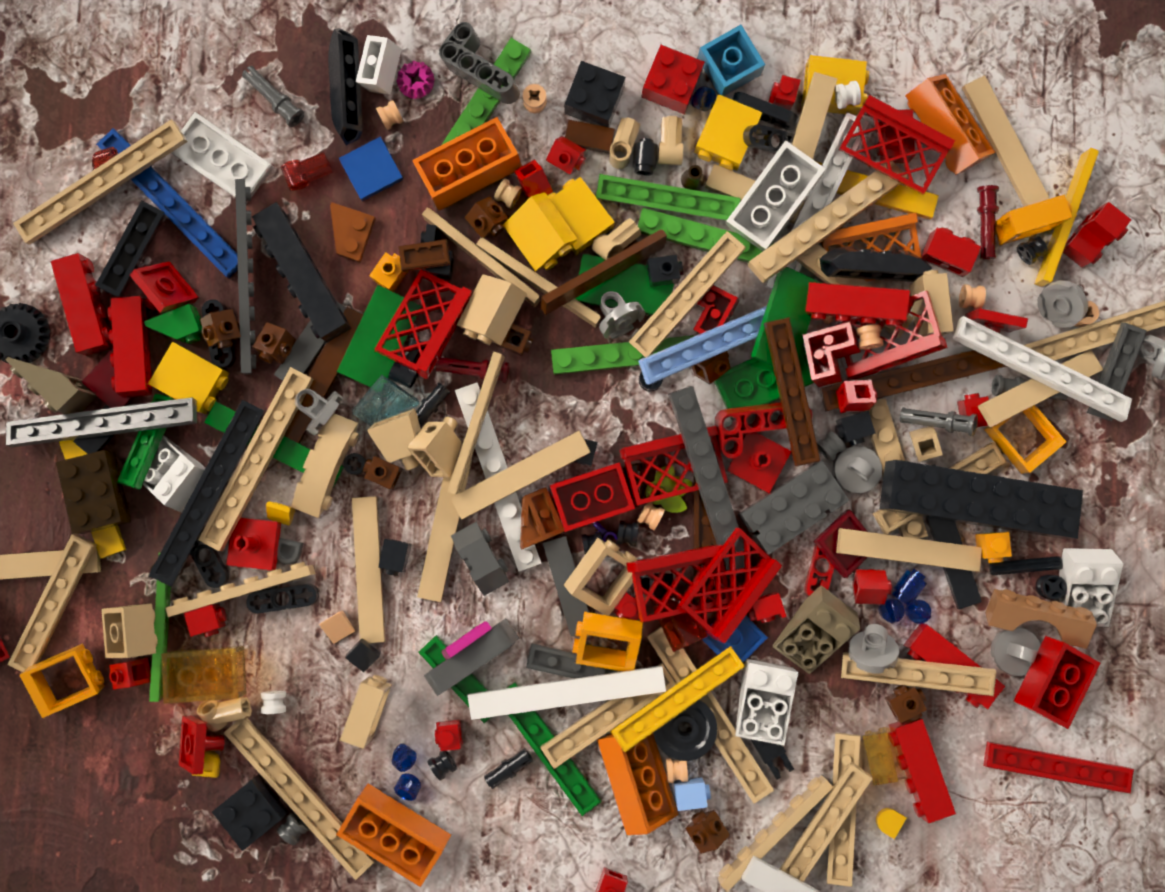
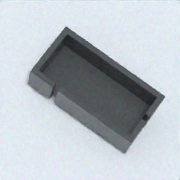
M823 460L813 463L738 513V516L749 532L758 530L760 534H755L752 537L758 546L769 555L826 517V513H832L850 500Z

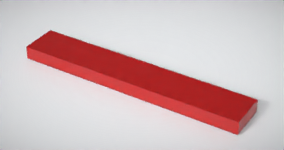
M989 741L986 744L983 766L1129 794H1131L1134 769L1130 767Z

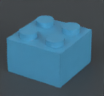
M741 24L701 46L697 59L705 62L703 69L717 93L722 96L761 76L765 67L764 61Z

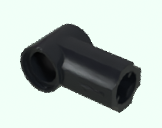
M410 337L406 347L417 344L415 338ZM418 349L405 352L407 360L416 364L420 353ZM395 361L388 378L411 389L419 374Z

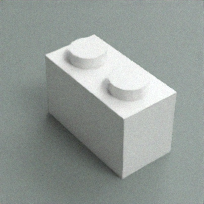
M367 35L356 82L370 92L390 95L401 48L388 38Z

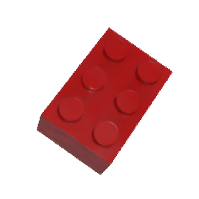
M620 462L550 485L565 532L635 509Z
M1045 636L1035 661L1031 664L1014 698V702L1055 724L1069 729L1101 663L1065 642Z

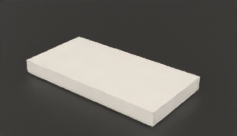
M194 112L181 130L188 142L171 152L235 198V179H245L246 187H251L252 198L273 169V166L196 112Z

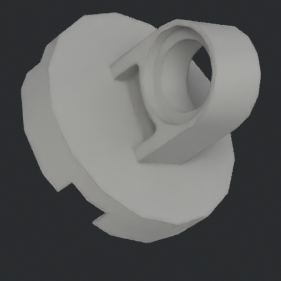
M1059 280L1051 282L1039 294L1038 309L1044 318L1047 316L1049 320L1053 321L1052 325L1067 328L1076 325L1085 317L1088 311V301L1081 285Z
M606 292L603 294L600 304L605 318L601 322L599 329L606 339L609 335L612 339L620 337L634 328L632 324L637 319L639 322L643 320L645 310L638 302L626 304L617 292ZM613 299L618 303V306L609 308L605 305V301Z
M1152 335L1145 336L1138 355L1154 364L1152 370L1153 377L1164 380L1165 341ZM1144 343H1150L1154 347V352L1145 350Z
M310 389L301 390L296 394V407L312 418L306 430L315 436L319 432L317 428L321 424H326L337 409L338 402L343 397L334 391L326 400ZM302 394L311 395L313 398L312 406H302L300 404V396Z
M865 446L846 448L845 451L837 455L833 463L835 480L843 490L849 493L870 491L878 484L882 476V465L879 457L873 450Z
M871 624L866 627L865 631L859 632L852 637L849 643V658L857 663L856 667L868 673H883L884 669L889 667L892 669L898 662L899 646L895 639L888 635L886 628L878 624Z
M1017 627L1014 631L1004 630L996 634L993 639L991 656L994 657L996 666L1003 672L1010 675L1023 676L1027 674L1031 664L1034 663L1041 644L1034 633L1025 628Z

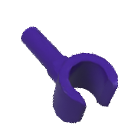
M598 521L592 523L600 531L604 542H606V536L610 534L617 540L616 534L612 531H607Z

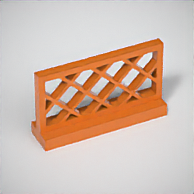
M917 213L841 228L820 242L821 246L829 252L828 246L838 245L839 247H845L842 243L849 242L847 246H852L855 240H861L867 244L865 249L873 248L880 253L882 250L873 243L878 235H884L890 241L883 251H888L892 244L895 243L903 248L904 251L913 253L921 258L915 224L918 222ZM909 229L911 239L907 245H904L896 238L902 230ZM895 232V234L893 235V237H892L891 235H889L888 233ZM872 237V239L870 240V242H869L868 240H866L865 238ZM864 279V280H865L866 282H869V281H873L874 279Z

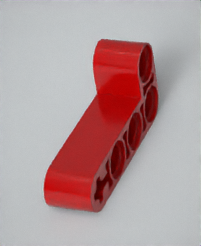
M781 402L723 409L715 416V425L718 431L716 437L720 452L732 459L737 458L743 452L744 433L786 428ZM809 408L810 414H811V419H812V416H813L812 410ZM779 411L778 419L771 421L772 414ZM756 414V420L752 424H748V417ZM728 417H732V424L728 427H724L723 424L725 419ZM733 440V448L725 450V445Z

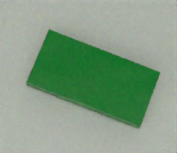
M583 254L579 275L602 263L605 259ZM635 264L575 299L584 304L600 306L603 294L614 291L623 298L626 304L638 302L645 310V314L652 316L673 293L674 284L650 287L647 265ZM613 299L605 301V305L609 308L618 306V303Z
M785 267L777 273L751 354L752 358L773 366L764 323L790 318L799 359L804 343L803 335L807 333L811 321V315L806 313L809 282H821L789 267Z
M377 285L339 365L338 373L379 392L382 391L395 361L375 352V347L404 297ZM410 301L407 305L409 312L421 308V305ZM417 316L411 317L413 323ZM408 318L398 321L396 324L398 332L411 329ZM408 335L400 337L402 346ZM397 338L388 340L383 348L388 351L400 349Z
M802 346L799 364L804 387H807L814 382L811 379L807 354L804 346ZM755 358L731 367L725 374L714 381L726 409L769 404L780 399L773 366Z

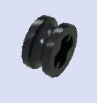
M358 453L349 454L344 460L345 470L353 475L362 474L366 458ZM355 457H358L361 467H356L357 470L353 471V466L349 465L351 460L354 461Z

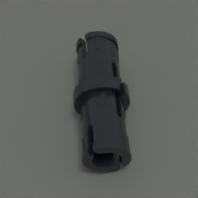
M438 383L426 399H422L421 406L416 410L418 418L421 416L419 419L420 428H422L433 412L436 413L438 411L437 407L451 393L441 383Z
M523 748L510 759L501 761L500 766L484 776L488 786L494 789L509 777H515L520 769L533 762L531 754L526 748Z

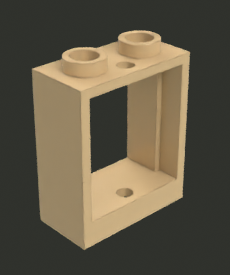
M597 538L564 586L572 596L609 616L633 583L632 573L628 572L626 563L637 561L638 559L628 551H625L624 554L618 551L620 547L610 540L604 542ZM609 555L625 565V567L602 597L585 587V585L604 558Z
M373 675V677L369 676L360 683L340 741L362 749L372 741L392 684L386 683V678Z

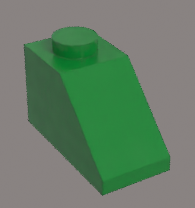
M190 304L144 321L146 327L186 344L198 342L200 337L203 336L198 310Z

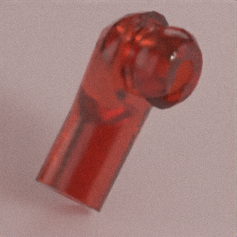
M108 147L96 151L92 157L93 170L118 155L116 148Z

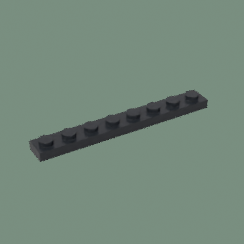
M244 400L241 401L149 573V577L171 587L174 585L265 413L264 410Z

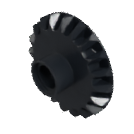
M23 303L9 304L7 307H1L0 360L8 363L5 359L10 357L31 363L38 359L46 350L50 340V327L46 317L37 308ZM17 328L18 334L13 338V331Z
M698 700L654 731L653 734L657 745L666 755L680 761H691L702 757L712 748L717 736V722L712 710L706 703ZM681 722H688L692 728L688 732H682L678 726Z

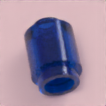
M916 569L912 571L906 570L893 587L895 590L892 595L908 606L911 601L914 602L927 585L924 581L926 576Z

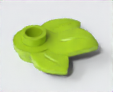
M671 465L667 473L679 480L680 476H675L674 467ZM657 471L655 480L651 483L656 485L662 474ZM665 476L659 488L667 493L672 492L676 482ZM686 478L682 480V482L690 487L692 486V482ZM650 486L646 488V498H649L653 491V488ZM679 486L677 490L684 489V487ZM685 494L652 502L655 505L661 504L667 512L678 513L687 509L684 500L681 498Z

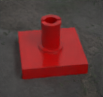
M170 261L134 269L130 275L147 296L144 303L150 310L156 311L157 309L162 313L187 304H194L199 298Z
M977 309L965 313V317L999 334L1001 331L1013 332L1027 328L1028 318L985 309Z
M757 432L746 433L743 438V452L740 456L731 460L726 471L769 494L792 451Z
M240 518L230 536L226 565L276 570L281 522Z
M189 715L182 716L179 766L193 775L203 774L205 751H223L225 740L223 735L206 736L207 723Z

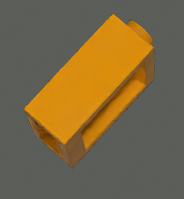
M1065 194L1009 211L995 221L999 245L1053 230L1072 218V207L1070 202L1066 200Z
M1036 405L1022 412L1046 441L1024 459L998 430L1010 418L991 428L988 426L984 429L1021 474L1032 472L1066 443V440Z
M584 612L583 621L577 622L575 636H580V638H575L572 653H577L575 664L617 671L634 670L641 642L643 622ZM587 635L627 641V650L621 651L586 645Z
M83 643L32 665L20 674L42 718L92 697L105 687L103 675L100 671L96 670L93 664V656L88 649H85ZM74 656L89 687L57 701L41 670Z

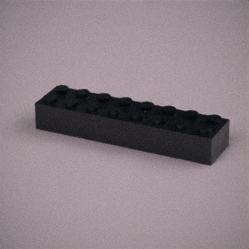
M891 460L885 462L879 509L1061 539H1078L1083 490L902 460Z

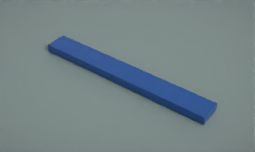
M114 128L96 144L110 159L131 146ZM152 166L131 179L228 279L238 271L237 253Z

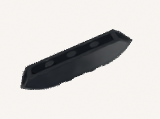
M337 28L333 30L328 53L331 116L336 131L344 144L348 145L359 140L363 132L360 84L356 82L359 71L358 39L353 34Z
M845 246L833 249L819 259L821 271L827 277L914 282L923 275V272L932 269L919 256L896 249L894 254L893 251L877 253L872 252L870 249L858 251L853 246Z

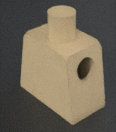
M415 408L375 422L367 430L388 462L401 459L406 470L413 469L419 465L417 459L407 449L421 430Z
M445 417L443 422H427L407 448L431 477L450 478L459 455L462 442L454 433L458 423L451 417Z

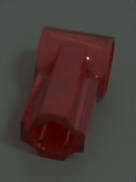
M324 152L302 161L291 160L281 166L290 191L301 190L307 187L310 181L333 173Z

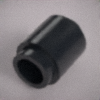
M641 138L639 142L634 144L632 167L635 168V174L643 176L653 175V170L656 169L658 145L654 143V140Z

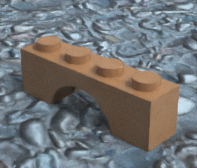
M994 589L985 612L988 626L1014 631L1018 626L1028 621H1046L1057 628L1062 642L1087 649L1097 626L1093 613L1086 608H1074L1058 601L1049 602L1033 595H1019L1007 589Z

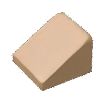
M344 611L336 613L319 624L333 644L355 632Z

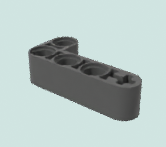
M461 22L457 24L439 48V55L447 68L505 104L516 102L520 96V90L513 77L475 54L480 46V39L470 23Z
M505 618L453 657L446 659L427 672L424 677L435 694L439 696L507 650L520 638Z

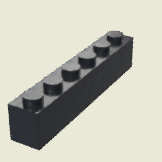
M275 202L253 215L252 218L256 224L253 226L255 232L260 239H265L267 245L264 247L271 258L275 257L278 265H276V269L283 279L286 277L290 285L287 288L294 298L298 297L301 303L298 307L306 319L310 318L313 324L310 328L317 339L321 338L328 343L350 330L349 322L284 209Z

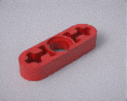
M816 544L804 586V591L808 597L814 592L810 590L811 585H816L818 579L813 578V574L826 576L825 581L820 579L819 587L822 585L829 590L834 566L826 556L819 555L820 549ZM821 558L826 559L829 563L828 570L823 573L819 572L816 568V562Z

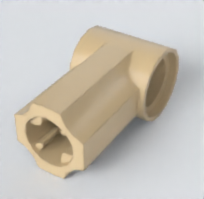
M678 116L662 118L658 164L682 165L683 144H681L683 118Z
M627 117L620 120L609 155L610 164L616 169H623L630 162V156L641 125L635 119ZM616 152H623L626 156L618 158L614 154Z
M629 218L608 235L605 233L598 235L593 241L592 249L603 259L607 260L623 251L625 247L641 235L640 228Z
M247 697L219 703L216 699L210 698L202 702L197 708V714L202 721L207 723L208 729L212 732L222 729L228 722L249 718L252 712L250 701Z

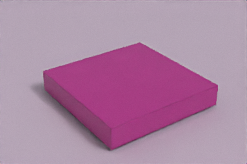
M486 621L477 625L443 649L442 655L445 659L453 657L491 630V626Z

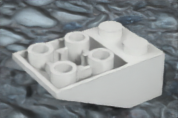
M163 435L143 485L165 506L182 513L206 468Z
M1064 548L1062 553L1063 567L1059 569V576L1065 580L1067 591L1062 598H1059V602L1074 608H1086L1093 613L1097 623L1096 627H1109L1123 562L1112 549Z
M746 659L741 680L735 736L785 745L798 672L792 667Z

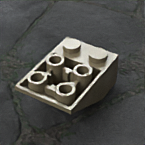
M10 357L5 359L12 366L10 370L17 377L24 378L29 383L27 387L34 394L41 395L46 400L44 404L55 413L70 414L82 412L97 397L82 383V379Z
M821 585L802 603L773 644V648L808 674H811L860 630L858 613Z

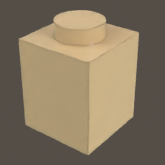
M928 426L909 432L918 462L943 455L934 427Z

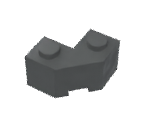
M474 522L451 535L461 559L465 561L473 581L483 596L509 582L506 575L509 569L503 558L498 560L489 544L492 538L486 528L481 530L478 523Z

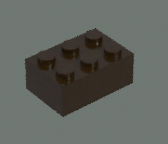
M102 450L56 462L72 534H86L131 522L123 485L117 483L120 472L115 452Z

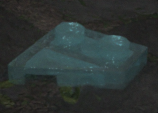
M381 375L352 409V413L372 426L375 422L400 414L399 411L410 406L413 408L418 406L419 400Z

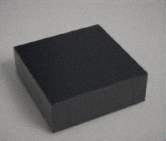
M361 638L346 654L345 658L362 672H365L380 657L381 652Z

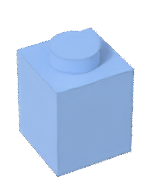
M702 777L688 779V782H682L681 780L673 782L678 811L708 808L707 800L711 799L709 784H705Z

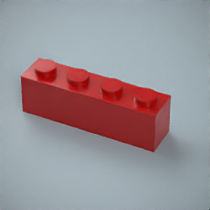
M80 253L50 261L76 353L88 356L113 348L109 339V330L111 329L107 326L105 320L107 312L104 305L100 302L99 295L101 291L95 286L96 281H94L92 274L94 272L92 261Z
M809 282L806 313L811 315V319L826 320V316L836 317V321L839 322L861 319L860 323L876 324V321H886L887 326L900 327L901 323H907L910 290Z
M141 296L111 298V306L108 307V317L112 321L109 339L111 344H113L110 362L115 376L111 379L113 390L122 398L152 395V386L148 384L151 379L149 328L144 324V321L148 320V309L144 303L145 300Z
M920 623L903 645L909 650L907 654L914 660L982 668L924 623ZM996 679L994 696L964 693L967 696L965 700L975 708L981 706L989 709L1005 688V685Z
M919 718L912 722L907 720L903 723L897 721L889 724L891 732L888 733V737L892 746L896 747L899 753L896 759L902 771L905 770L907 779L904 780L908 792L914 796L915 803H913V808L918 818L921 817L929 824L955 815L956 812L923 719Z

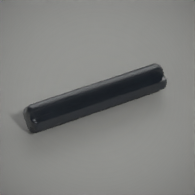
M1059 556L990 563L989 571L991 575L1059 570L1062 569L1063 563L1062 558Z

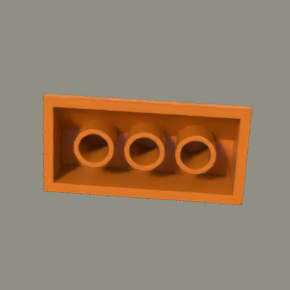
M946 74L927 78L905 95L909 108L913 109V112L918 115L921 120L920 122L956 140L945 157L947 168L954 172L955 175L968 170L996 153Z
M498 117L412 160L438 211L514 173L515 170L522 167L519 154Z
M612 733L597 739L626 835L649 834L679 815L653 733L625 753Z
M369 783L358 796L336 834L419 887L424 883L451 837L450 833Z

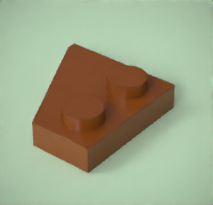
M331 202L330 208L336 254L361 263L376 218L375 216Z
M546 487L522 497L521 550L565 531Z

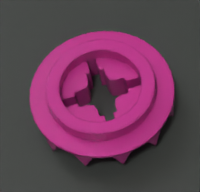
M413 60L411 63L404 64L401 70L398 71L396 81L399 90L405 96L419 99L428 95L433 89L434 74L431 68L425 65L424 62L420 63ZM419 72V79L422 80V82L416 81L413 85H411L412 81L408 76L415 77V75Z

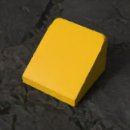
M273 501L266 503L267 518L269 520L281 522V524L288 526L291 525L296 509Z

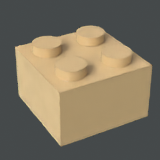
M152 604L101 609L105 658H130L156 653L158 639L154 633L156 616L155 611L152 609Z

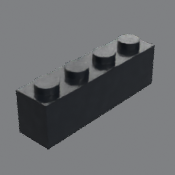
M141 200L96 282V287L117 298L123 296L132 279L130 275L134 269L138 268L165 218V212Z

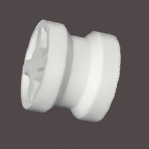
M851 81L848 85L837 84L835 86V100L839 109L846 108L849 104L853 106L860 104L861 92L857 81Z
M286 691L262 692L263 706L261 707V713L278 714L286 712V706L284 705Z

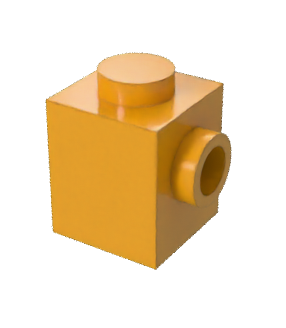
M385 252L369 276L380 286L394 292L408 271L403 272L401 270L400 256L395 253L391 256Z
M1009 532L975 534L976 547H982L981 558L988 559V563L1004 562L1003 557L1012 556Z

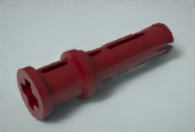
M996 185L977 187V193H979L977 212L981 219L980 243L982 247L980 249V259L990 260V257L991 259L996 258L995 219L999 211V206H997L999 186Z
M440 357L435 365V371L479 376L484 381L490 361L485 359L482 362ZM509 362L502 364L497 379L503 383L508 381ZM451 365H453V366H461V367H469V369H467V368H459V367H451Z

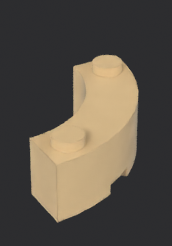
M333 413L326 424L322 426L318 433L319 438L314 450H310L303 466L305 471L301 482L297 483L292 508L317 518L320 517L323 510L327 511L333 500V497H330L338 471L349 448L354 447L359 438V434L356 433L357 422Z

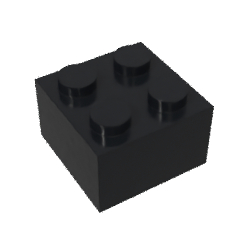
M581 61L564 104L565 114L590 124L610 127L625 88L626 77Z
M259 774L212 811L213 815L242 851L289 813Z

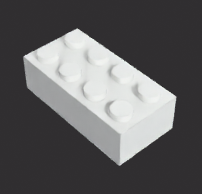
M785 141L727 219V226L761 251L766 250L773 244L822 178L825 168Z

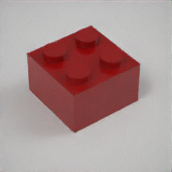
M660 44L644 83L641 98L685 115L705 62Z

